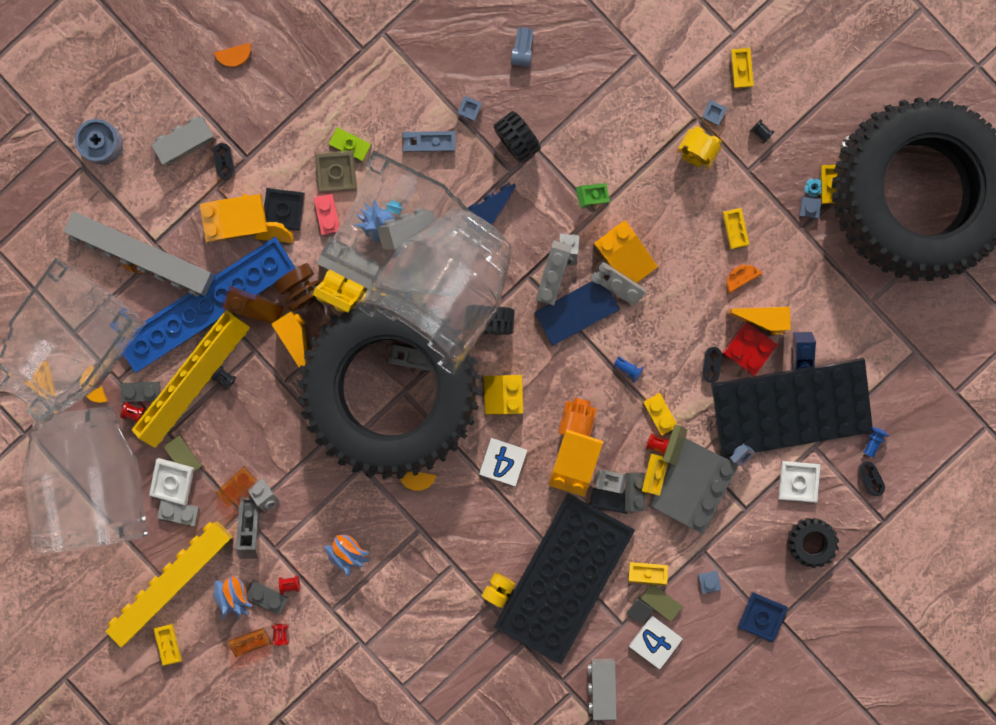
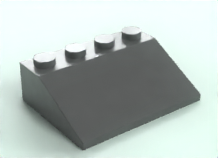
M685 438L676 466L670 465L664 477L660 496L655 495L650 506L704 534L739 465Z

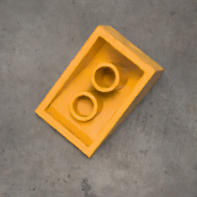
M261 194L200 204L206 242L217 243L268 232Z
M625 220L593 244L608 265L635 283H638L658 267Z
M790 307L736 308L726 310L728 315L747 322L765 332H771V335L786 334L785 331L791 330Z
M289 312L272 323V326L300 368V365L305 366L307 361L304 359V353L308 350L307 332L304 326L306 322L301 314Z
M566 430L551 471L548 486L585 497L603 441Z

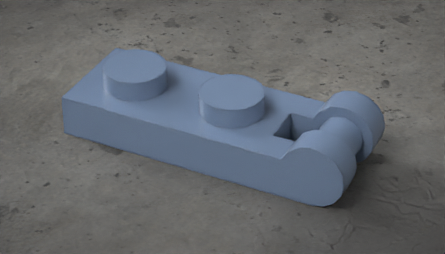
M455 131L402 132V139H404L402 152L456 151ZM411 139H417V145H411Z

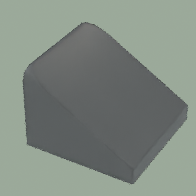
M636 598L626 614L643 624L652 613L653 608Z

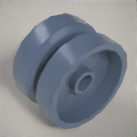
M92 119L87 120L79 127L75 136V144L79 153L86 159L97 164H107L116 160L122 152L123 139L118 129L108 122Z

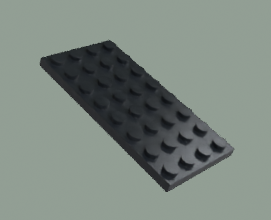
M864 358L711 384L720 454L724 458L731 457L734 450L743 444L751 447L756 453L873 432L871 429L873 425Z
M567 493L494 628L561 665L634 534L635 529Z

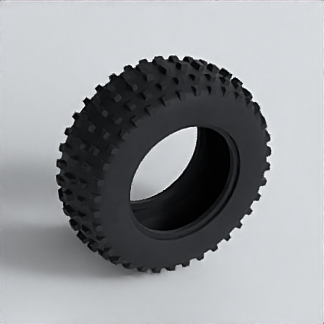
M917 97L914 99V103L909 104L905 99L899 101V106L894 107L891 104L885 106V111L874 112L870 115L871 118L858 125L860 128L851 133L848 137L850 140H847L845 143L848 147L844 146L841 149L842 153L838 157L841 161L836 162L834 173H837V177L832 179V188H836V192L832 193V203H837L834 212L835 217H840L841 219L838 221L841 232H847L845 234L846 240L849 245L854 243L853 247L857 250L856 253L859 256L863 255L864 258H869L868 263L872 266L874 264L878 267L882 266L881 271L884 273H888V271L895 272L896 278H903V275H909L911 281H918L919 277L925 278L926 281H934V277L947 279L949 274L964 273L963 269L966 270L976 266L977 262L990 255L989 252H992L995 249L994 246H996V129H991L993 125L990 122L986 123L987 120L984 118L980 119L981 115L979 113H975L972 110L967 112L968 107L957 104L953 106V101L948 100L939 103V99L930 98L929 101L924 102L923 98ZM923 145L931 147L944 154L959 173L963 190L960 210L952 224L936 236L921 235L907 229L896 220L887 205L884 194L885 173L894 155L904 146Z
M396 296L387 298V301H382L381 297H375L372 303L366 304L365 300H361V303H358L356 308H352L349 312H343L344 314L340 317L334 314L333 318L330 319L331 324L329 326L326 324L321 326L319 330L321 335L318 338L312 337L310 344L313 347L310 351L306 350L304 353V359L307 360L305 366L300 365L299 368L303 378L298 380L299 389H302L303 393L301 397H298V401H300V404H304L305 411L301 412L304 419L309 420L310 426L307 427V430L311 433L315 432L317 436L315 442L317 445H324L328 449L325 453L327 456L332 457L335 455L339 459L338 464L341 466L346 464L353 466L352 472L354 473L360 470L367 471L366 477L382 474V479H387L392 474H397L398 479H402L407 472L412 471L414 476L418 475V472L422 470L421 468L425 466L428 471L431 470L436 460L439 458L442 462L446 460L445 457L450 449L454 452L458 449L457 441L459 438L465 439L467 437V425L473 426L474 424L473 416H471L473 409L478 410L479 408L475 401V396L481 395V390L476 386L475 379H480V375L473 368V365L477 364L476 358L470 357L468 350L472 348L471 345H467L466 342L463 343L460 339L464 335L462 331H454L450 327L453 323L451 320L447 321L439 317L440 311L431 310L430 312L426 310L427 304L422 303V305L418 303L417 306L413 305V299L410 298L397 302ZM384 340L404 341L417 348L428 359L436 377L437 391L431 412L417 428L399 435L379 434L365 428L350 412L344 395V379L351 361L367 346Z

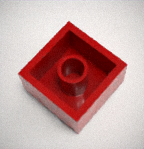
M744 322L722 351V355L750 375L756 376L778 344L749 323Z

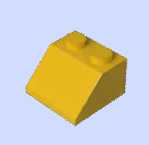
M522 375L484 376L485 414L523 413Z

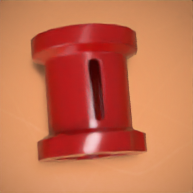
M126 402L122 408L120 418H127L137 423L145 413V408L139 409Z
M651 433L645 449H652L660 452V455H664L669 439L664 440Z
M299 575L285 579L279 577L280 594L290 591L300 592Z
M289 624L271 625L274 632L272 645H288L287 628H289Z

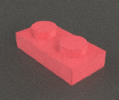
M333 194L315 197L314 202L322 236L341 232Z

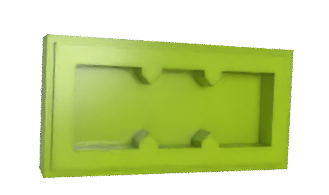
M338 127L329 142L330 146L340 151L353 150L354 158L362 162L371 147L370 143Z

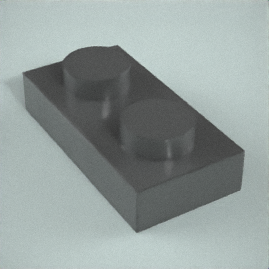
M160 381L121 383V402L154 401L161 393Z
M626 473L625 511H644L645 492L642 491L645 473Z
M254 580L247 593L248 600L278 615L281 614L289 598Z

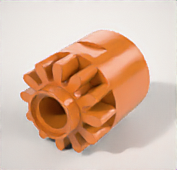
M575 397L573 402L566 401L558 433L564 435L566 430H570L591 437L597 408L590 406L591 401Z

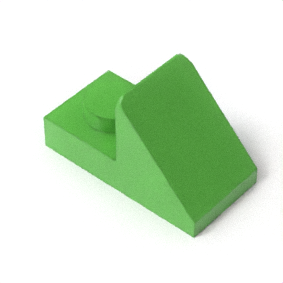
M606 183L576 187L577 198L581 208L610 202Z

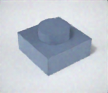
M464 96L457 114L475 122L482 103Z
M710 100L701 118L719 126L727 108Z
M801 197L799 217L818 219L820 216L821 199Z
M743 444L734 450L730 458L734 463L743 466L755 452L751 447Z
M717 570L698 574L703 594L722 590Z

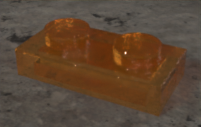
M243 466L216 494L229 507L257 479Z
M264 627L228 641L229 648L235 657L272 644L271 638Z

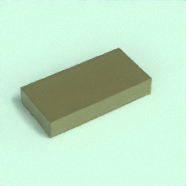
M674 425L663 461L676 466L688 431L686 428Z
M180 435L164 446L175 463L194 467V472L202 467Z
M649 585L640 597L671 622L683 607L656 585Z

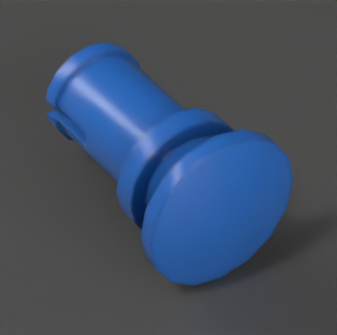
M620 356L613 365V367L627 374L628 378L632 377L633 383L640 378L644 369L643 366L640 369L637 368L636 364L632 365Z
M872 427L871 429L874 432L870 434L871 438L863 453L875 458L878 448L885 441L883 440L884 437H889V434L880 428Z

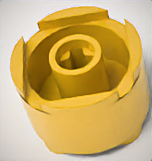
M695 126L694 129L687 130L676 152H681V158L698 168L701 165L706 166L705 169L708 170L721 150L720 144L722 141L715 136L705 134L702 128Z

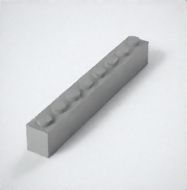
M74 211L63 231L69 235L68 239L77 243L82 240L86 242V247L95 251L96 248L102 249V254L113 258L114 255L120 257L119 262L128 266L133 263L137 265V270L146 274L148 271L155 273L153 277L162 281L165 278L171 280V285L179 289L184 286L189 289L188 293L197 297L200 294L206 296L215 277L214 274Z

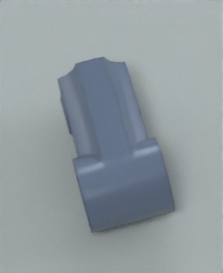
M524 27L517 28L511 65L530 68L534 30Z

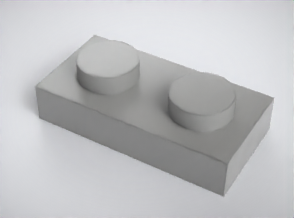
M161 499L157 518L196 526L200 507L188 504L181 505Z

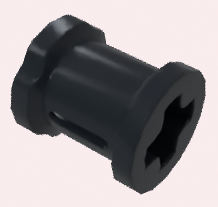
M760 119L749 132L754 133L764 144L775 131L770 130L763 123V120Z
M220 366L211 378V380H216L224 386L226 391L237 379L236 376H231L227 373L223 366Z

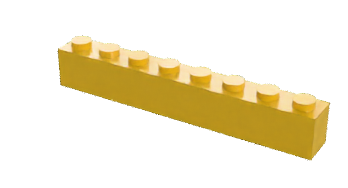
M225 310L132 428L134 434L140 440L156 448L169 430L176 424L180 416L187 410L194 398L199 395L205 384L210 381L216 370L235 349V346L246 335L250 327L235 314Z
M218 521L213 524L209 522L202 529L204 533L200 537L196 535L189 542L191 546L186 551L182 549L175 556L177 560L173 564L169 562L161 570L163 574L159 578L155 576L148 583L150 587L146 591L142 589L134 597L136 601L132 605L128 603L121 610L123 614L119 618L115 616L107 624L109 628L105 632L121 648L233 538Z

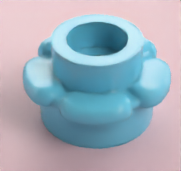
M809 179L804 187L805 193L813 198L820 195L821 181Z
M390 200V203H385L387 205L386 211L400 215L402 209L404 210L399 202Z

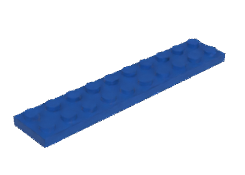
M274 237L215 275L206 296L200 294L197 297L190 293L186 294L115 340L134 372L138 373L217 322L226 310L223 309V300L229 286L257 296L296 267L281 243Z

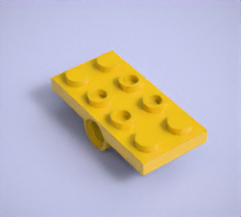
M329 269L323 282L315 288L312 295L316 296V299L322 303L334 305V308L340 312H349L365 296L367 288Z

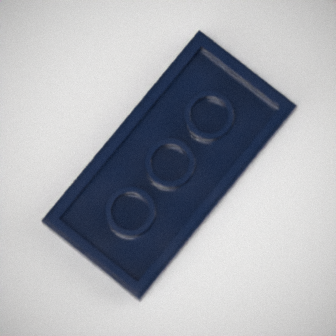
M591 281L556 300L554 305L549 304L534 313L552 346L618 311L620 308L610 290L601 284Z

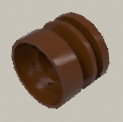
M308 263L291 270L274 283L280 295L290 293V296L285 300L286 304L295 301L289 306L291 312L303 309L317 300V297L312 294L315 290L314 288L320 284V281L316 280L310 283L309 279L315 273Z

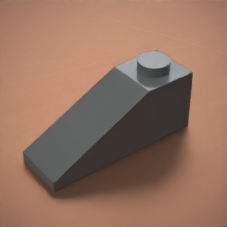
M240 496L236 551L239 559H256L259 556L260 508L251 496Z

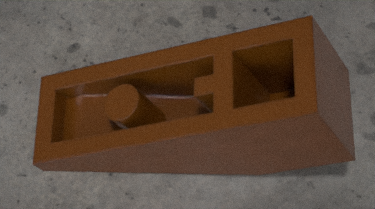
M229 286L223 300V309L269 323L277 321L284 308L282 305Z

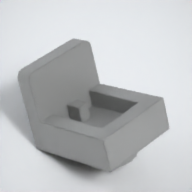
M560 234L559 242L572 246L566 265H576L579 235Z
M598 469L594 477L595 488L623 493L626 474Z
M263 478L247 489L257 506L264 512L273 509L280 502Z

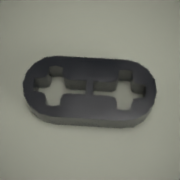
M219 143L214 148L216 171L219 177L229 180L235 175L232 149L225 143ZM221 147L228 150L225 153V160H223L221 154H218V151H221ZM224 163H226L227 168L231 169L227 176L221 173V170H224Z
M710 347L704 353L702 378L708 383L716 382L720 376L722 352L717 347ZM712 350H715L718 358H714V362L711 364V357H708V353H712ZM710 366H713L712 371L716 373V376L709 380L706 372H709Z
M862 462L858 466V473L866 490L873 496L882 495L885 491V484L877 467L872 462ZM865 465L872 468L870 470L872 477H869L867 473H863ZM872 480H874L875 484H880L878 492L871 490L874 487Z

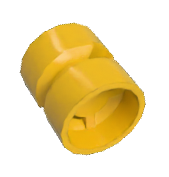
M494 572L489 581L491 585L486 586L481 596L492 604L503 608L508 599L506 595L511 594L516 584L507 577Z

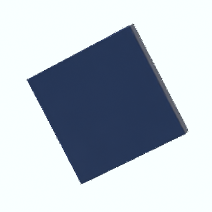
M751 592L737 627L774 642L788 607Z

